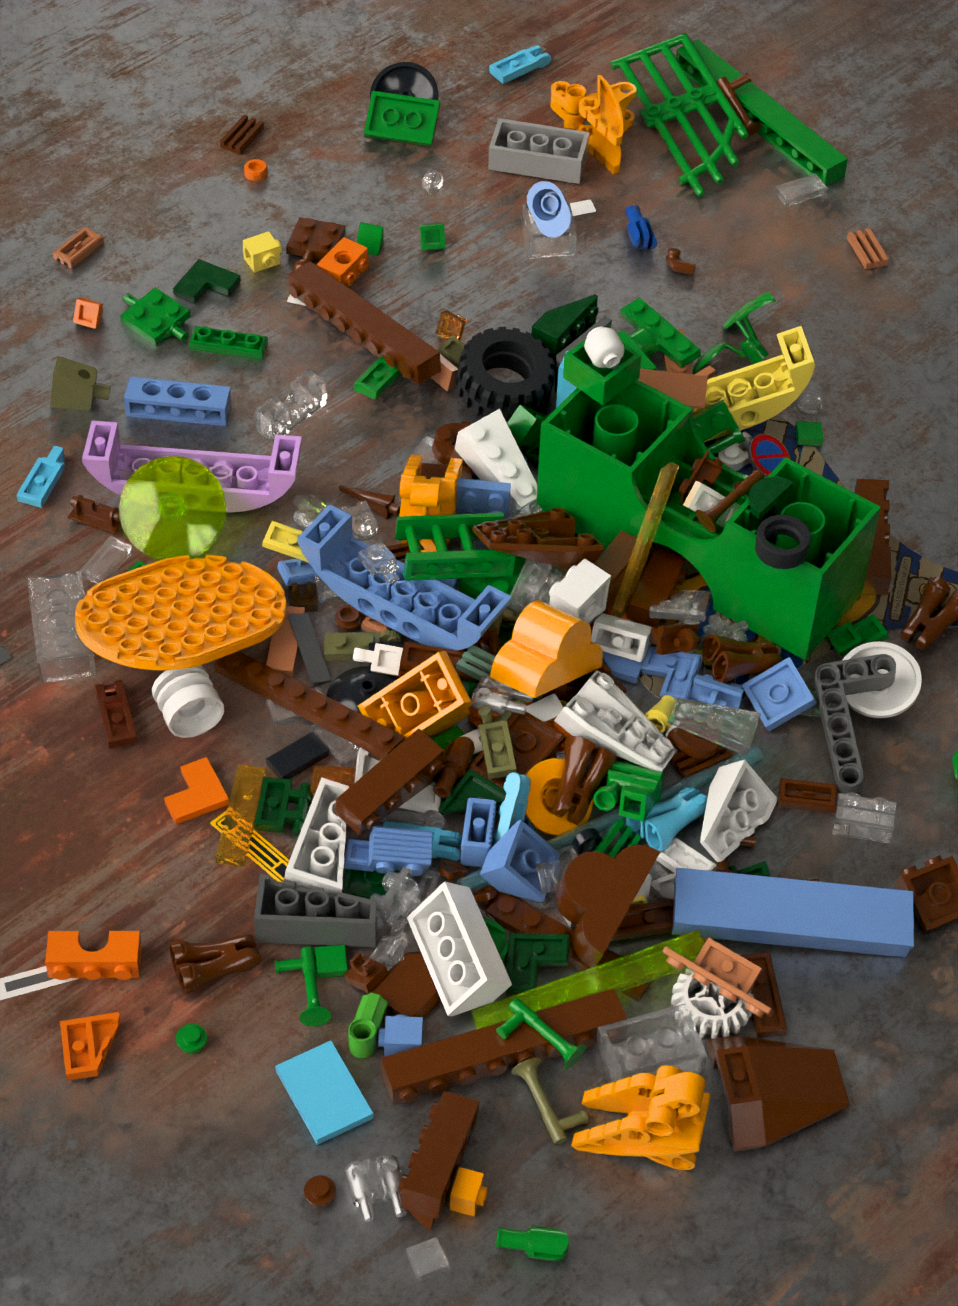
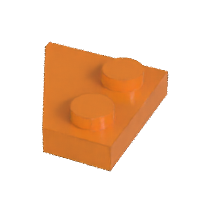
M119 1012L60 1021L67 1081L99 1076L121 1023Z

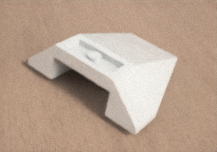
M598 670L595 671L554 720L572 736L585 738L595 743V747H603L613 752L616 756L647 769L662 772L677 751L671 741L664 737L624 692L614 684L613 679Z

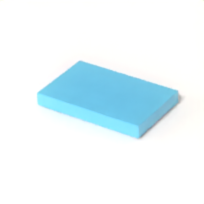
M328 1041L275 1066L277 1075L317 1145L373 1119L372 1110L332 1041Z

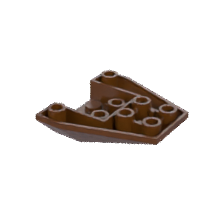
M559 507L551 508L550 511L537 512L494 522L487 521L473 526V532L489 549L565 569H570L573 565L577 566L584 558L594 564L604 547L592 534L583 533L579 534L578 537H574L575 518L566 509Z
M738 1035L707 1039L706 1041L713 1069L719 1068L728 1103L729 1116L727 1126L734 1151L766 1147L849 1107L850 1103L835 1052L832 1049Z

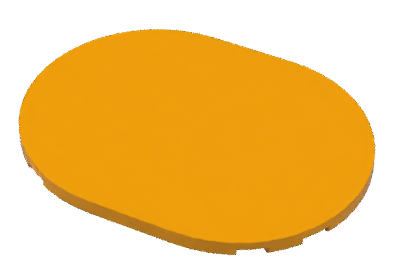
M189 555L159 560L96 584L87 591V595L79 600L76 606L75 627L82 642L90 650L107 660L145 670H179L209 663L269 638L283 624L286 617L287 602L285 591L279 582L269 573L255 565L244 561L241 564L227 561V557L206 555L205 558L189 559Z

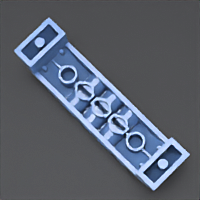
M330 504L297 538L301 551L310 566L341 599L372 619L427 646L452 650L469 648L482 637L512 601V596L490 585L475 600L436 579L405 581V563L354 538L352 515Z

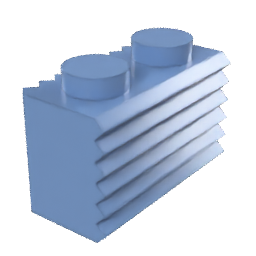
M469 798L467 801L461 843L462 865L483 867L488 851L492 848L496 822V802L494 800Z
M373 826L369 835L368 867L375 868L379 873H391L395 870H404L407 875L411 876L426 873L432 862V831Z

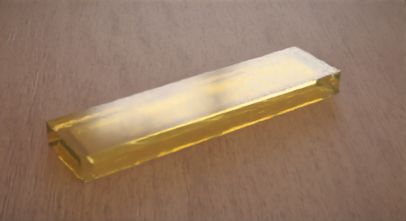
M238 764L215 856L216 863L245 867L254 830L262 780L267 775L266 768Z

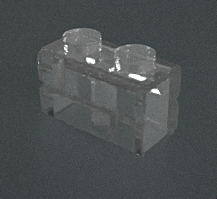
M854 792L839 793L832 834L890 844L897 803L890 802L883 797L872 799L860 797L859 794Z

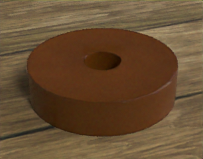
M699 718L683 719L674 733V740L678 748L685 754L698 759H706L713 756L721 741L717 729L709 722Z

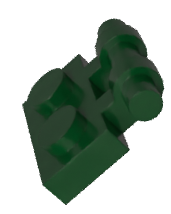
M263 777L254 822L255 830L284 833L285 824H292V833L295 836H299L307 816L308 807L312 803V785L302 783L300 790L292 789V779ZM289 802L297 804L296 811L288 810Z

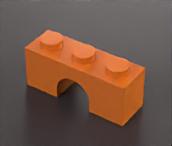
M48 931L45 959L48 978L67 980L69 978H86L88 980H98L100 978H116L119 980L140 978L142 955L140 931H109V939L106 946L94 952L86 951L82 948L79 931Z

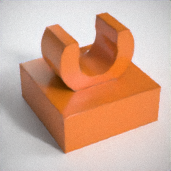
M82 297L77 298L73 323L94 329L99 328L103 314V303Z

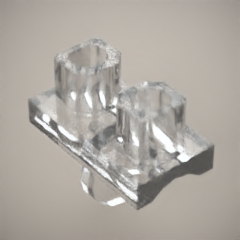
M718 614L709 616V625L703 626L705 634L700 637L701 642L698 643V653L702 652L703 640L712 634L748 642L745 634L748 629L746 621L731 625L728 618L721 620Z
M403 867L399 873L387 871L382 881L383 888L387 893L385 896L375 893L370 898L377 901V915L381 916L385 926L392 928L400 914L405 915L408 910L414 911L421 904L420 899L417 897L420 890L417 888V883L411 877L412 871L410 868Z

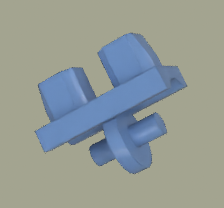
M696 674L689 701L707 707L706 712L711 714L714 710L738 714L744 690L739 684L733 682L725 684L714 680L711 675L704 674L700 676Z

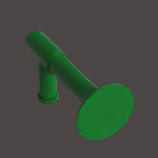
M307 946L301 949V958L282 961L275 960L276 974L303 969L307 993V1009L302 1011L299 1020L306 1026L317 1027L327 1023L331 1019V1013L327 1008L320 1005L314 949Z
M518 997L509 1005V1009L515 1014L504 1024L496 1028L497 1034L502 1039H506L524 1021L562 1054L565 1060V1070L576 1064L587 1047L586 1044L576 1046L567 1042Z

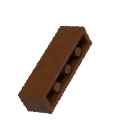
M443 1091L439 1102H433L429 1113V1120L431 1122L429 1126L424 1125L420 1133L419 1144L421 1146L419 1151L413 1150L408 1168L411 1170L408 1175H402L399 1183L398 1193L402 1194L401 1208L436 1219L439 1218L476 1126L480 1101Z

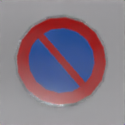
M761 433L755 435L748 443L747 453L752 467L755 470H759L764 477L769 476L785 457L790 459V455L783 443L771 434Z

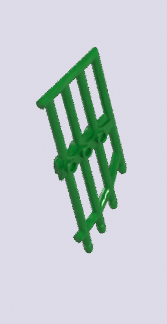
M687 33L611 61L612 70L621 68L629 83L636 86V95L645 108L639 111L642 120L648 129L656 127L683 172V175L678 177L680 184L684 185L689 182L695 194L700 198L705 195L704 189L697 179L701 174L709 171L713 180L717 184H722L724 181L723 176L715 164L725 154L732 166H738V157L730 146L734 131L736 130L742 139L748 138L749 135ZM683 44L708 85L694 88L670 48ZM662 52L687 93L673 96L650 56ZM641 60L666 101L652 104L629 64ZM715 102H719L729 118L724 135L706 107ZM698 111L719 145L711 156L685 114ZM672 119L678 120L703 161L702 164L691 169L664 122Z

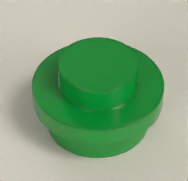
M198 1024L184 1025L176 1034L177 1046L187 1054L200 1052L207 1043L205 1029Z

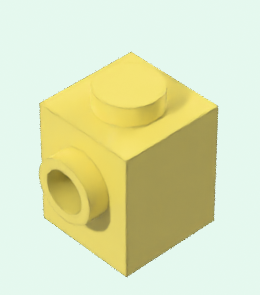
M269 231L243 240L244 259L254 273L280 264L282 247L278 239H274Z

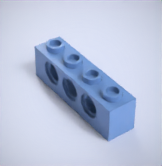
M130 377L124 395L126 416L227 426L232 406L231 388L227 386Z

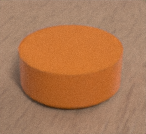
M259 159L248 161L244 165L245 177L251 181L265 179L268 175L267 164Z

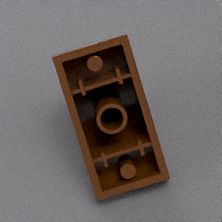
M633 845L623 849L615 859L601 852H586L574 858L568 865L557 886L556 903L561 914L569 922L576 925L573 933L574 949L578 957L589 967L594 969L606 951L660 852L646 845Z

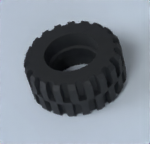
M498 327L497 330L489 328L484 330L483 334L481 332L477 333L472 337V340L467 341L460 356L456 385L459 396L463 398L462 402L467 408L471 407L472 412L477 416L482 415L486 417L500 409L506 423L519 405L542 412L544 406L549 401L556 374V365L550 350L544 348L545 344L539 338L537 340L534 339L533 334L527 331L526 333L520 332V329L514 327L512 330L506 329V327ZM494 368L509 369L521 375L524 381L517 383L502 382L493 378L487 371Z

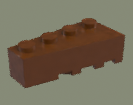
M857 479L854 493L881 507L862 594L888 595L891 582V547L889 546L890 524H888V512L890 504L889 500H886L889 480Z
M418 728L336 799L335 813L359 835L368 829L372 830L373 826H377L383 818L438 779L443 765L444 750Z

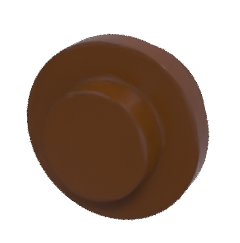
M351 605L340 607L335 614V624L342 630H354L362 623L361 613Z
M323 1175L310 1178L304 1186L305 1199L315 1207L321 1208L329 1205L336 1196L335 1183L332 1179Z

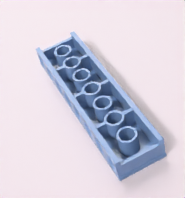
M676 868L672 935L709 937L713 939L906 958L910 949L914 947L913 891Z

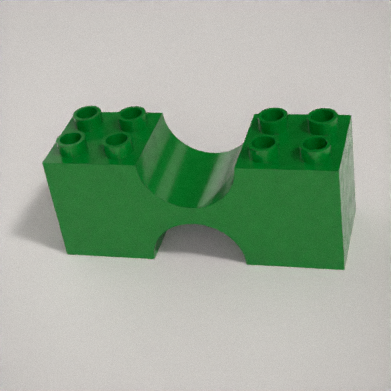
M636 380L604 405H601L576 388L541 423L536 512L550 511L551 508L556 507L566 509L575 518L574 533L578 535L583 533L594 535L604 545L603 549L605 550L621 530L636 536L642 541L659 543L675 550L685 557L703 576L712 594L713 610L806 661L863 592L881 507L785 457L769 476L764 478H786L794 482L793 489L760 519L756 518L750 511L748 492L735 502L740 505V508L725 523V527L723 528L715 524L716 532H711L701 524L696 516V512L684 505H680L681 494L678 493L684 479L689 480L692 476L691 469L698 457L702 459L708 450L695 428L693 408L639 380ZM709 451L708 459H710V460H712V461H713V459H717V458ZM723 464V471L712 486L706 482H703V484L726 497L734 490L735 484L746 479L748 475L741 474ZM776 515H788L801 520L808 527L811 533L808 556L802 564L791 569H776L766 565L758 558L755 551L757 529L765 519ZM773 535L766 539L768 543L778 549L788 550L799 546V543L794 538L787 535Z

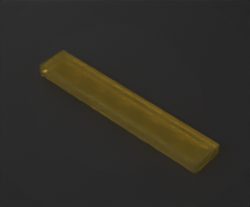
M673 462L665 465L659 473L611 612L616 617L621 618L628 612L629 603L638 586L680 466Z

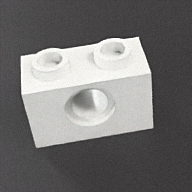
M602 613L594 622L591 641L598 644L604 652L642 662L648 647L651 645L650 633L653 627Z

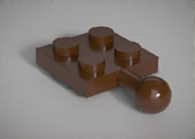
M299 217L286 245V254L303 257L295 262L293 271L309 261L312 262V259L321 260L344 237L346 225Z

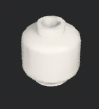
M597 327L590 331L584 344L585 351L592 363L599 368L615 367L619 364L625 351L624 345L616 331L607 327Z

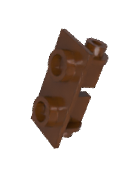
M708 450L702 459L699 457L696 459L691 469L692 476L689 480L685 478L679 488L678 493L681 494V506L684 504L695 481L702 484L706 482L713 486L723 471V463L720 460L713 459L712 461L708 459Z
M82 495L73 496L70 502L74 509L69 514L68 519L114 535L127 518V515L119 511V508L101 503L97 505L95 501L84 498Z

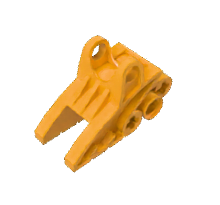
M598 75L596 93L586 95V89L582 85H570L565 81L553 83L551 86L550 107L564 120L563 127L590 132L588 152L593 156L595 155V158L601 164H605V167L612 174L619 173L621 163L620 145L622 144L623 133L634 123V113L626 108L632 99L636 97V86L629 82L609 85L602 75ZM627 89L631 92L623 93L621 92V90ZM588 121L591 125H584V122Z
M411 454L404 468V473L401 475L400 498L402 500L399 516L456 514L458 478H461L463 459H450L445 478L431 477V479H426V476H420L423 455ZM451 538L445 539L447 548L449 547Z
M665 1065L658 1068L656 1075L639 1073L632 1077L584 1091L581 1104L587 1108L628 1113V1116L622 1118V1120L619 1119L606 1123V1125L593 1127L591 1130L587 1129L574 1133L571 1146L578 1151L596 1154L644 1156L673 1169L691 1170L696 1164L697 1157L694 1152H699L710 1100V1094L704 1093L706 1081L699 1074L683 1072L677 1067Z

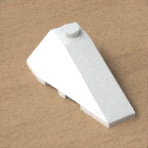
M746 760L719 767L709 787L700 843L717 862L723 861L740 845V842L745 837L755 832L754 829L757 826L764 824L769 819L778 801V798Z

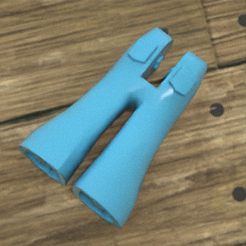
M686 787L678 791L670 799L656 803L644 822L626 817V825L633 829L632 833L634 835L638 833L641 838L646 837L650 847L659 852L661 850L664 851L669 848L673 838L680 830L705 815L708 796L701 794L694 787Z

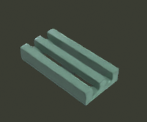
M472 645L467 649V652H464L462 659H459L456 669L484 683L487 680V676H490L489 674L491 673L496 656ZM467 662H470V663H472L473 665H475V666L481 668L483 671H481V670H479V669H477V668H475V667H473V666L467 664Z

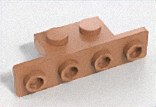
M709 937L694 963L666 946L664 947L662 952L668 956L665 962L680 971L685 966L694 972L692 978L706 986L710 982L721 988L718 992L719 994L733 1002L737 998L747 1003L745 1009L760 1018L763 1014L770 1017L774 1011L770 1007L748 995L762 971V968Z

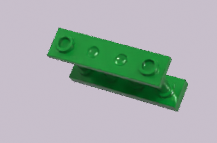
M504 513L398 516L395 540H407L410 553H406L405 581L513 576L515 555L492 549L475 550L472 537H478L473 532L474 525L487 521L503 520ZM461 538L464 551H448L445 539ZM434 539L437 552H421L418 540Z

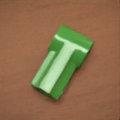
M370 992L368 995L362 996L355 1019L349 1025V1051L357 1058H368L376 1050L379 1028H381L388 1008V1001L379 994Z

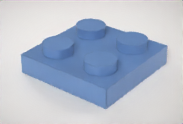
M458 478L456 514L504 513V519H508L510 517L511 483Z
M790 657L742 684L744 691L768 732L817 704Z

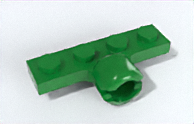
M640 297L620 309L621 317L636 329L629 334V337L647 357L660 351L680 368H683L701 356L700 348Z

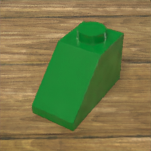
M523 405L518 406L507 425L519 448L522 445L531 448L540 441L541 423L548 417L546 413Z

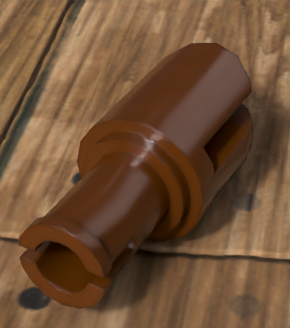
M465 736L458 737L447 745L443 753L441 773L433 787L436 795L443 798L449 797L456 779H461L465 775L475 750L474 743L470 738Z

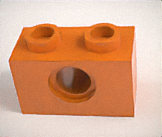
M343 237L316 266L346 287L351 286L355 279L362 272H365L369 266L368 248Z

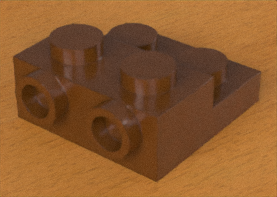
M941 855L924 862L926 867L918 870L915 865L899 872L901 877L894 881L898 890L913 891V912L923 933L958 919V866L953 856L943 860Z

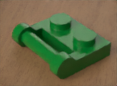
M724 400L693 416L695 428L702 442L728 428L732 431V434L707 447L713 455L737 442L740 444L746 441Z

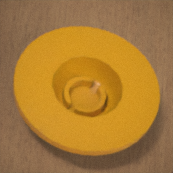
M559 758L541 761L534 765L526 774L530 778L531 786L525 815L534 827L543 833L553 836H564L579 830L589 819L594 802L592 798L588 811L579 825H575L567 820L570 807L563 817L552 813L553 802L565 764V760ZM583 772V775H582L581 780H580V782H579V785H580V783L582 782V780H583V778H584V775H585L584 772Z

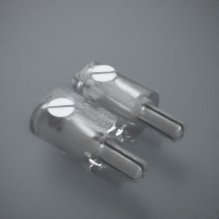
M483 675L480 684H477L474 689L471 708L479 709L482 706H489L491 713L505 716L507 711L524 715L526 705L513 702L515 698L532 702L533 697L507 686L490 676Z
M397 1156L377 1157L375 1162H370L369 1159L357 1160L345 1166L344 1170L355 1206L362 1208L366 1222H372L376 1219L373 1209L376 1200H382L383 1203L392 1202L397 1217H403L407 1214L406 1209L401 1208L402 1194L398 1193L399 1183L403 1174Z

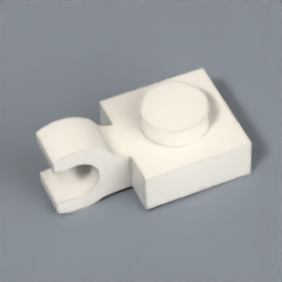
M376 643L374 651L355 648L353 659L358 662L372 663L371 672L399 676L403 648Z

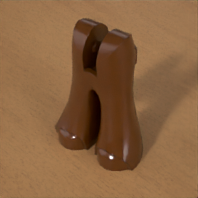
M930 577L925 586L921 601L904 625L900 638L909 643L918 631H921L922 634L918 638L915 647L921 651L929 648L948 626L958 620V591H954L942 610L935 617L931 618L947 600L951 587L940 577Z
M712 634L707 636L702 642L703 658L706 661L714 662L712 665L713 679L725 684L745 674L763 673L783 661L781 655L778 654L776 645L767 640L743 642Z
M567 736L564 743L565 764L553 802L552 813L563 817L570 807L567 820L575 825H579L588 811L597 788L608 774V769L612 768L617 756L603 747L594 748L596 744L585 738ZM587 763H588V766H587V769H586L584 778H583L582 782H581L580 785H579V782H580V780H581V777H582V775H583V772H584V770H585V768H586V765H587Z
M252 934L209 943H189L180 939L169 942L172 964L184 995L222 976L251 970V968L262 962L259 950L255 948L256 943Z

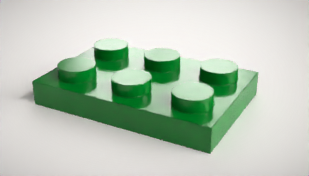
M372 91L364 137L432 147L441 105L440 101Z

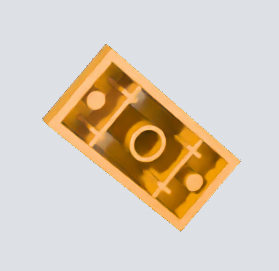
M534 601L526 606L519 615L514 626L512 639L504 644L494 659L490 677L536 698L601 668L603 652L598 644L591 641V627L588 622L542 601Z
M441 651L359 704L358 707L362 715L405 736L406 739L418 728L430 737L454 726L470 714L468 708L472 705V701L447 652Z

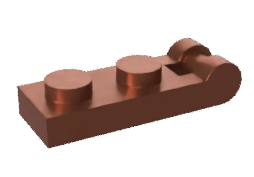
M115 680L114 684L105 686L103 683L95 684L96 696L109 749L137 743L123 680Z

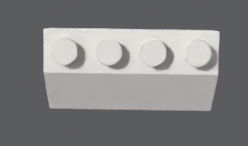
M444 882L407 917L448 1016H455L490 1004L512 985L470 887Z

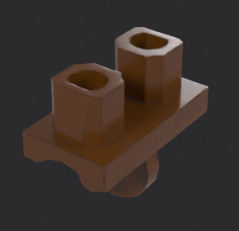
M688 621L653 627L650 633V643L657 646L656 653L660 655L692 652L698 649L700 639L696 634L700 627V622Z

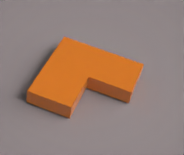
M207 757L181 766V774L189 789L164 798L165 805L176 825L229 805V798Z

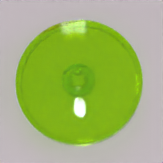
M161 457L141 466L128 479L119 502L120 522L127 538L141 553L158 561L183 555H189V559H193L201 555L218 539L226 520V499L217 478L204 465L186 457Z

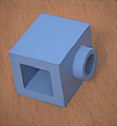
M403 1014L386 1016L385 1028H379L378 1047H384V1057L422 1046L423 1017H409Z

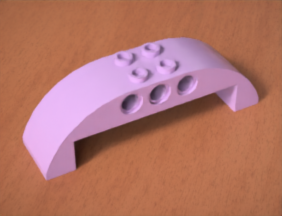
M91 421L82 463L89 473L109 490L141 504L195 511L243 512L261 508L274 502L292 486L296 477L302 437L275 435L272 455L265 456L120 444L118 422Z

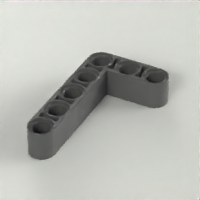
M887 654L825 663L820 665L815 672V692L838 792L846 798L857 797L863 789V769L846 695L881 690L892 686L895 681L896 662L894 658ZM884 669L887 670L888 673L881 674L878 672V670ZM852 674H858V675H860L861 677H860V678H852V677H850V675H852ZM823 679H832L833 682H831V683H825V682H823L822 680H823ZM830 703H836L839 706L836 708H831L827 705ZM834 728H842V729H844L845 731H844V732H841V733H837V732H834L833 729H834ZM848 753L851 756L848 758H842L838 756V754ZM853 778L856 782L849 784L844 779Z

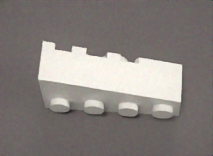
M500 409L459 431L455 450L482 481L511 483L510 516L513 518L536 513L537 483Z
M321 777L286 868L284 879L295 881L296 886L308 889L316 886L324 888V891L329 894L338 895L340 892L342 893L346 823L335 813L336 799L349 786Z

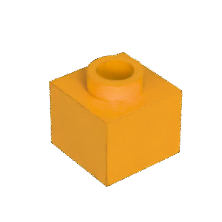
M459 1167L450 1194V1210L475 1216L478 1205L484 1206L488 1187L483 1186L484 1173Z

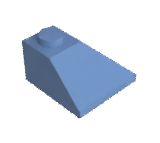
M519 820L488 851L480 876L499 892L542 902L548 891L560 853L527 824Z

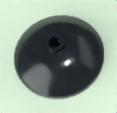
M399 62L383 69L374 79L370 90V99L372 91L438 100L439 98L437 83L432 74L421 65L411 62Z
M371 666L355 667L336 677L330 684L326 696L361 714L358 707L359 704L400 677L371 672Z

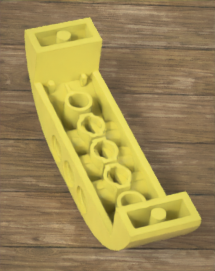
M799 326L777 334L782 355L708 379L705 408H695L693 416L724 400L740 430H743L776 416L790 406L807 387L815 368V363L802 327ZM728 428L704 442L731 434L732 431Z

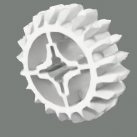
M688 968L685 974L680 973L677 983L673 985L671 1004L674 1006V1017H680V1026L689 1025L688 1031L690 1034L697 1030L700 1032L699 1036L701 1039L706 1034H710L712 1039L717 1038L718 1034L728 1037L730 1032L737 1035L740 1027L747 1025L748 1017L752 1013L745 1009L747 1006L746 1002L737 998L735 1000L736 1007L725 1014L724 1009L734 1002L718 993L721 989L719 986L712 982L708 986L692 978L694 972ZM701 987V992L696 993L695 997L689 998L688 995L694 989ZM750 990V992H749L748 995L754 998V996H753V994H751V990Z

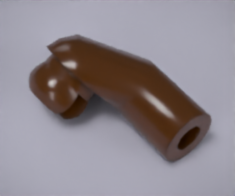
M668 249L666 262L675 272L693 276L696 264L682 261L679 258L681 253L679 249Z

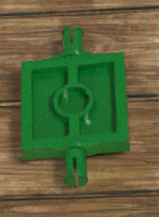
M156 287L140 299H137L130 293L124 295L123 302L131 307L120 315L121 322L155 346L172 335L182 342L188 339L189 333L180 327L191 317L190 310Z

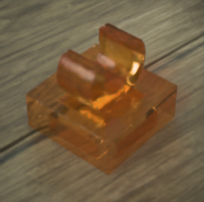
M448 310L443 311L440 314L435 334L446 341L451 336L461 340L467 319L460 314L455 315Z

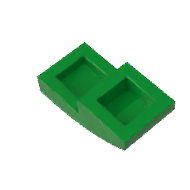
M872 614L854 625L849 621L830 631L826 638L840 656H844L862 644L883 642L889 639V636L877 617Z

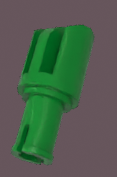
M531 1225V1228H528L527 1231L498 1226L496 1248L522 1250L527 1254V1258L548 1261H562L567 1256L569 1240L565 1231Z

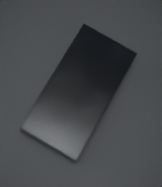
M312 731L266 758V765L278 778L290 779L328 757L329 749Z

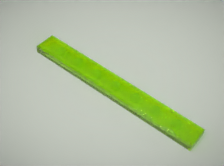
M699 930L477 1008L471 1011V1015L476 1028L479 1029L506 1021L515 1014L509 1009V1005L516 997L536 1012L614 988L616 993L680 971L665 962L668 958L662 952L665 946L694 963L705 943Z

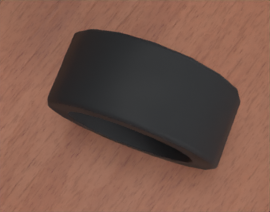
M771 516L762 521L757 529L756 554L763 563L773 568L784 570L795 568L802 564L808 556L811 533L801 520L793 516ZM773 535H787L794 538L799 543V546L788 550L778 549L768 543L766 539Z

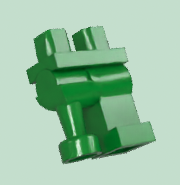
M615 761L612 768L608 769L607 785L600 787L594 794V803L599 809L609 811L617 804L618 796H620L619 816L644 822L656 802L661 798L663 771L659 772L639 767L629 761ZM630 808H639L640 811H632Z

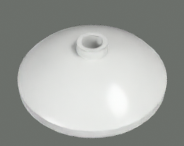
M880 641L865 643L851 650L843 660L878 654L890 655L896 662L895 681L892 686L881 691L875 690L846 695L848 706L859 714L872 718H888L901 714L913 705L921 690L922 676L917 661L908 651L898 645ZM884 669L878 670V672L881 674L888 673V671ZM852 674V675H850V677H852V678H860V677H861V676L858 675V674Z

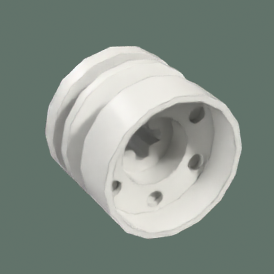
M202 665L179 670H166L153 684V698L157 702L158 708L163 713V718L174 736L188 738L201 735L212 729L224 714V704L218 692L213 688V683Z

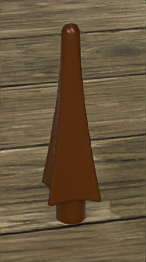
M346 485L339 486L341 491L369 506L387 519L390 513L399 516L401 505L394 503L395 495L365 491Z

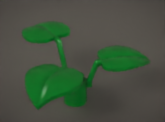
M769 291L745 303L741 309L730 315L722 325L725 330L733 323H737L746 337L740 344L741 351L726 342L718 343L696 360L692 367L693 375L698 373L707 362L723 349L733 351L741 359L746 356L752 365L766 358L769 352L758 340L747 317L752 311L766 304L776 302ZM741 319L744 320L748 331L746 330V328H745L744 325L742 324Z

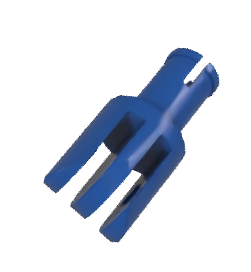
M634 205L628 206L625 210L629 220L627 231L634 249H646L647 246L648 249H654L657 246V240L649 220L642 217L638 205H635V209Z

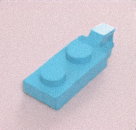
M54 446L47 458L39 457L17 493L18 502L39 508L43 507L64 471V448Z

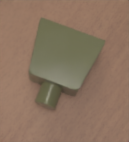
M58 356L53 372L50 408L89 411L92 408L94 398L109 400L111 385L96 383L98 370L95 367Z

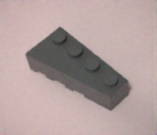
M260 873L254 914L255 942L375 947L377 901L341 892L338 895L326 893L324 888L316 886L308 889L296 886L295 881L286 879L283 882L270 880V875Z

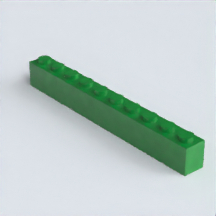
M698 39L692 41L716 81L726 77L730 83L743 76ZM685 47L678 48L676 59L688 78L699 87L708 85ZM748 82L734 90L750 120L754 123L762 124L756 133L820 185L826 187L845 177L848 158L787 111L782 105L773 100L768 94L752 82Z

